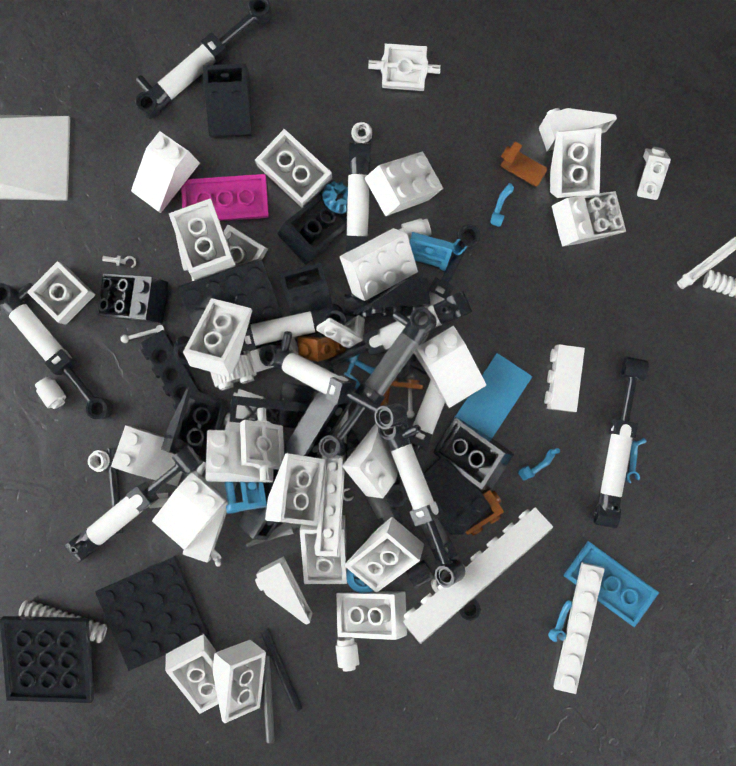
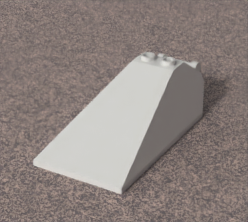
M0 115V199L68 201L69 116Z

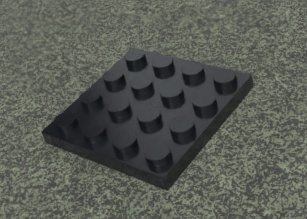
M262 258L178 286L194 328H196L211 298L251 308L252 313L249 320L251 324L283 317ZM282 340L256 345V349H260L264 345L278 343Z
M176 556L95 591L128 671L162 657L203 634L206 637L209 635Z
M3 616L0 619L6 701L91 703L93 701L94 690L89 618Z

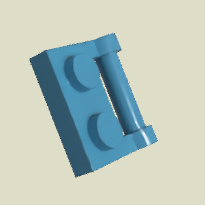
M412 232L409 243L414 260L439 267V270L446 271L454 243Z
M224 482L228 503L226 505V512L228 514L267 506L263 482H240L243 502L236 503L234 483Z

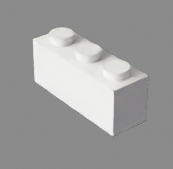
M556 345L555 349L551 350L550 362H553L552 370H549L547 376L550 388L545 394L547 409L577 412L585 348Z

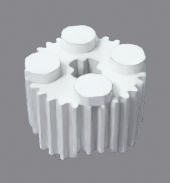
M244 351V355H240L230 377L211 372L215 387H219V390L223 391L233 388V383L239 381L242 384L254 381L253 376L257 374L254 372L248 356L250 351Z

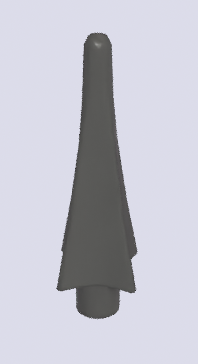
M283 522L274 528L267 541L292 535L296 532L295 529L301 527V524ZM254 539L248 542L246 546L252 547L265 542V540Z

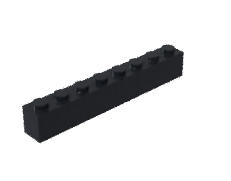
M319 391L310 403L303 418L299 421L292 436L288 439L284 447V456L285 453L318 458L321 454L319 451L320 440L327 435L332 436L353 401L336 405L325 399L326 394ZM273 469V482H263L266 504L279 471L277 469ZM267 506L245 510L238 522V525L252 539L267 541L278 523L265 520Z

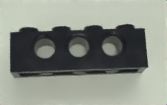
M161 330L141 342L143 347L141 352L146 360H151L154 366L152 371L158 379H162L164 383L162 388L166 395L173 398L175 411L182 399L179 395L182 388L186 387L187 389L203 393L187 365L180 364L174 359V343L167 331ZM162 351L167 353V359L164 362H160L158 359V355ZM176 369L178 377L176 380L171 381L169 372Z

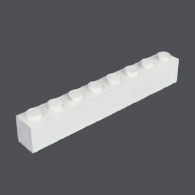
M241 389L238 390V393L234 392L233 396L266 399ZM237 405L236 418L243 419L250 413L245 406ZM227 413L224 420V425H226L225 431L241 433L240 423L229 422L230 413ZM208 481L226 497L224 482ZM227 502L183 551V555L204 562L211 560L227 513Z
M536 507L532 511L529 509L525 510L519 516L520 521L515 525L510 523L503 530L505 534L499 539L494 537L487 543L489 548L483 553L480 550L470 558L472 562L465 567V576L462 580L449 588L439 585L437 593L434 595L429 593L421 600L423 605L417 610L413 607L404 615L406 619L403 621V624L420 644L552 530L553 526Z

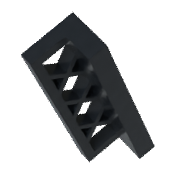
M232 396L229 422L257 421L258 417L255 414L257 409L266 408L270 414L266 420L272 424L278 425L276 415L280 410H288L293 418L288 422H292L295 419L299 423L296 418L299 415L296 414L294 416L291 411L306 412L310 404ZM237 405L245 406L250 413L243 419L236 418Z

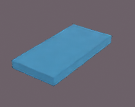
M498 353L495 354L482 374L486 386L468 396L455 415L458 419L490 438H493L533 377Z
M587 541L563 576L576 585L581 562L602 566L604 573L597 601L635 628L659 592Z

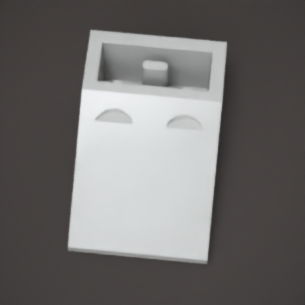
M616 191L570 197L552 205L562 247L626 232Z

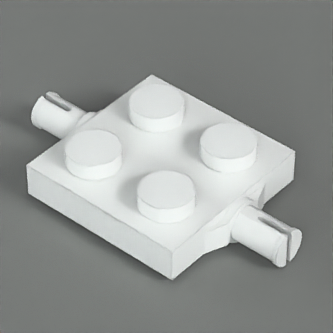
M385 44L382 61L369 60L368 69L381 70L383 76L382 88L424 91L427 73L440 74L441 65L428 64L426 57L427 46Z
M258 408L257 421L243 420L240 422L241 464L260 469V482H269V469L279 470L284 459L283 426L267 421L266 408Z

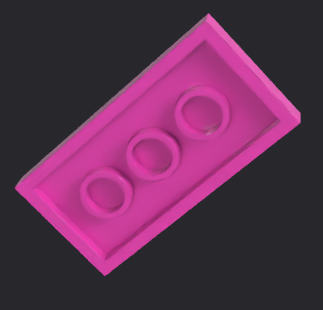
M266 174L187 179L181 187L182 209L211 198L219 221L269 218Z

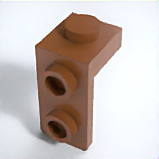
M514 142L512 147L507 145L501 156L504 159L501 167L537 187L547 168L519 152L522 147L521 144Z
M326 336L322 338L298 337V355L307 360L319 362L346 351L345 346Z
M395 378L383 395L385 399L380 405H389L391 386L424 390V385H419V380L407 379V383L398 382L399 378Z
M490 490L481 492L491 505V512L478 519L465 532L467 535L472 534L474 536L483 530V525L488 522L492 524L501 518L500 514L504 511L499 505L501 499L495 490L493 492Z

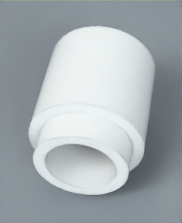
M419 218L401 224L402 228L399 229V231L407 234L409 242L412 232L426 236L431 235V228L427 219L422 220Z
M50 376L43 378L35 384L36 392L47 408L57 409L65 403L66 395L58 383L52 380Z
M352 637L338 639L336 645L338 667L343 668V671L355 670L356 666L359 665L357 643Z

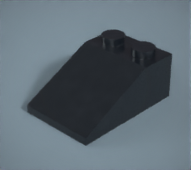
M322 192L285 221L277 235L307 265L347 229V213L340 214L330 210L323 201Z
M186 389L167 428L161 450L176 454L184 447L191 445L202 461L206 462L207 430L220 429L228 401Z
M457 417L453 419L433 451L439 458H445L464 477L481 490H492L514 456V453Z
M440 457L423 473L433 501H439L444 514L438 520L450 535H463L491 507L480 490L445 458Z

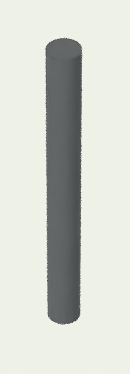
M266 654L263 675L266 743H274L270 654Z

